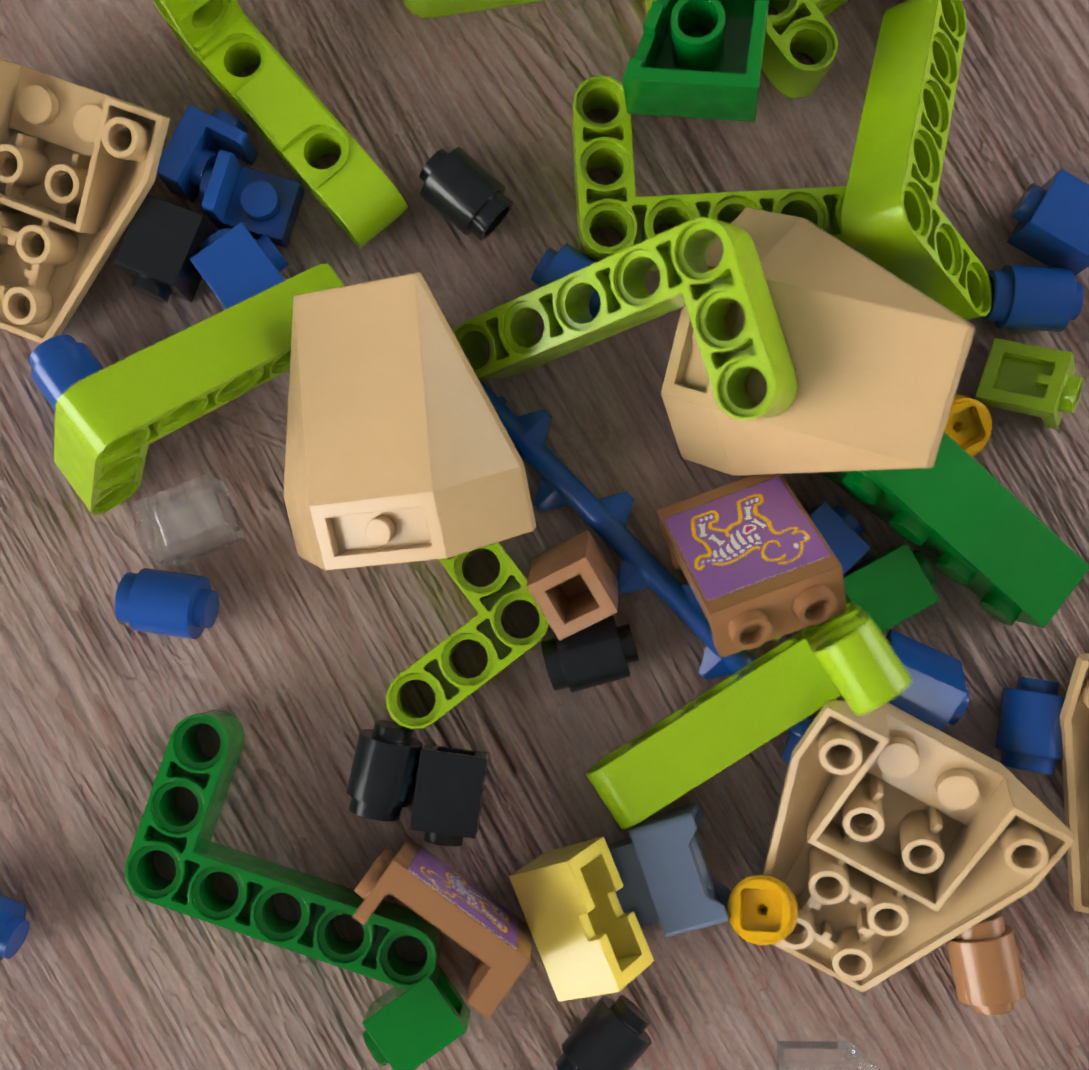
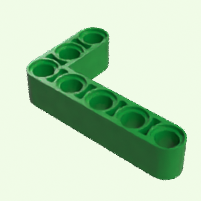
M221 710L191 715L180 721L170 736L126 861L124 874L127 886L133 894L144 901L395 987L411 988L424 976L428 975L430 977L441 952L442 935L437 927L414 910L382 899L364 925L362 924L364 938L354 942L346 941L335 931L334 918L342 914L353 916L364 901L353 889L211 841L244 747L245 734L243 726L236 716ZM203 724L212 726L219 734L221 741L220 750L215 757L206 756L198 748L196 741L197 732ZM179 787H186L197 797L199 806L198 813L194 819L185 817L176 807L175 797ZM157 850L166 852L175 861L176 875L174 880L163 878L155 870L154 855ZM217 871L226 872L235 879L239 889L237 900H226L216 892L213 882ZM277 893H287L295 897L301 907V919L289 921L280 917L275 911L274 895ZM406 935L414 936L425 945L427 956L417 962L406 961L396 952L394 941Z

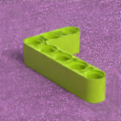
M907 0L885 10L882 17L841 210L842 231L848 246L967 321L984 317L990 312L992 306L991 282L983 264L936 204L966 37V13L962 0Z
M598 75L585 80L576 90L573 101L572 142L579 251L595 261L603 260L656 236L654 229L659 225L673 224L678 226L701 217L721 222L726 220L734 221L745 208L802 217L847 244L841 224V210L846 186L636 197L631 114L627 113L622 83L613 77ZM594 109H605L612 113L615 118L610 122L601 124L591 121L586 114ZM603 167L614 171L619 179L612 184L602 185L592 181L588 174L594 169ZM611 227L619 231L623 241L612 247L601 246L594 241L591 234L598 228ZM717 236V237H715L714 239H712V240L710 241V243L708 244V246L706 247V249H707L719 236ZM655 263L651 266L649 271H659L657 264Z
M705 217L692 219L462 322L453 330L478 379H504L519 375L686 306L714 397L720 409L729 417L744 421L779 416L793 404L798 390L797 376L752 238L740 226ZM719 236L723 242V257L719 265L710 271L705 263L706 247L712 239ZM656 263L660 270L661 279L659 287L650 296L646 289L645 279L651 266ZM597 290L600 295L601 306L596 318L593 319L589 310L590 297ZM738 302L745 311L746 321L744 329L739 336L733 338L726 329L725 319L731 306ZM541 315L544 322V332L539 341L536 336L535 327ZM487 340L490 343L491 350L488 361L485 357V345ZM755 369L763 373L768 388L765 399L758 406L750 401L746 392L747 379Z
M328 263L314 266L73 384L59 397L55 405L54 462L91 514L98 515L117 507L139 489L149 444L290 370L293 297L299 294L345 286Z
M499 542L450 558L438 559L479 614L400 673L391 682L386 694V707L391 718L399 725L409 729H421L433 724L531 649L545 636L549 623L527 588L528 580ZM478 552H489L494 554L500 562V572L497 579L487 586L478 587L472 585L465 575L467 561ZM525 601L531 603L539 613V626L527 638L511 636L503 625L505 610L515 602ZM465 640L479 642L487 652L488 662L486 668L478 676L468 677L462 675L456 670L453 663L455 648ZM419 679L427 682L435 693V705L433 710L427 715L413 714L405 707L403 691L405 686L412 680Z
M854 601L846 603L847 608L844 613L829 618L821 624L808 626L603 757L588 769L585 775L620 828L627 829L648 818L823 708L827 700H835L843 696L854 714H865L884 705L903 692L912 682L911 675L870 615Z

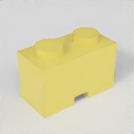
M604 836L547 851L509 876L558 1002L620 992L654 962L635 912L624 913L616 895V891L624 885Z

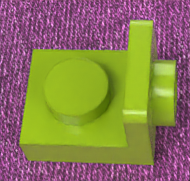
M995 338L975 397L976 400L985 406L1041 417L1044 427L1057 430L1063 412L1074 414L1082 393L1084 377L1075 375V362L1072 352Z

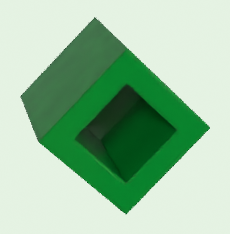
M908 543L889 547L849 569L843 575L846 603L854 601L870 615L881 633L940 601L932 585L936 584V576L931 565L922 553L917 550L912 552Z
M437 963L430 977L427 975L425 978H421L411 988L394 986L371 1003L362 1021L366 1029L363 1031V1038L371 1055L380 1065L385 1066L389 1063L393 1070H414L467 1032L471 1011Z

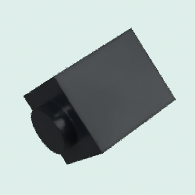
M147 194L134 215L114 263L134 279L131 288L137 292L164 303L168 302L170 295L192 303L202 276L190 261V258L201 251L203 242L216 231L203 215Z
M432 744L425 745L420 752L409 830L425 832L424 841L442 846H462L463 837L475 839L480 824L489 752Z

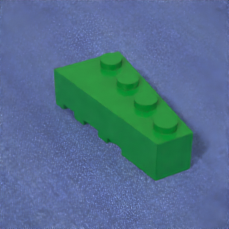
M770 0L652 1L643 24L644 33L635 56L630 58L622 78L627 113L755 122Z
M945 432L943 433L933 468L821 472L894 529L900 536L931 558L938 570L945 576L962 586L968 587L982 598L979 602L981 608L990 616L1008 626H1012L1015 621L1044 628L1089 570V564Z

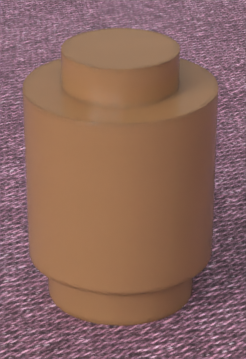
M1001 911L994 913L946 943L957 998L961 1003L973 1006L974 1012L981 1015H1001L1014 1010V1002L1022 999L1026 995L1013 929L1004 924Z

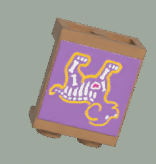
M781 474L751 475L656 510L667 556L675 571L682 569L709 622L714 646L720 657H727L743 650L757 648L767 641L808 626L821 624L829 618L846 611L842 565Z
M410 837L398 852L387 845L354 890L356 894L364 899L353 915V918L364 925L384 896L391 894L479 958L473 968L466 1004L488 1020L530 962L532 934L528 924Z

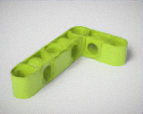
M153 0L166 23L184 48L359 248L362 249L408 210L409 207L390 179L247 18L237 0ZM248 66H259L252 75L238 77L241 71ZM330 153L340 155L336 164L330 168H314L315 163L321 156Z

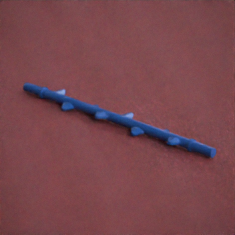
M479 379L518 453L541 476L534 505L541 512L570 505L622 558L617 576L619 582L618 591L623 595L651 588L706 644L699 669L700 675L706 680L732 675L756 660L747 650L727 657L719 656L714 646L709 622L689 583L682 585L626 528L634 499L627 492L598 499L545 445L552 416L543 409L517 417L505 405L507 400L503 396L498 397ZM811 715L789 728L782 759L788 765L793 749L814 721Z

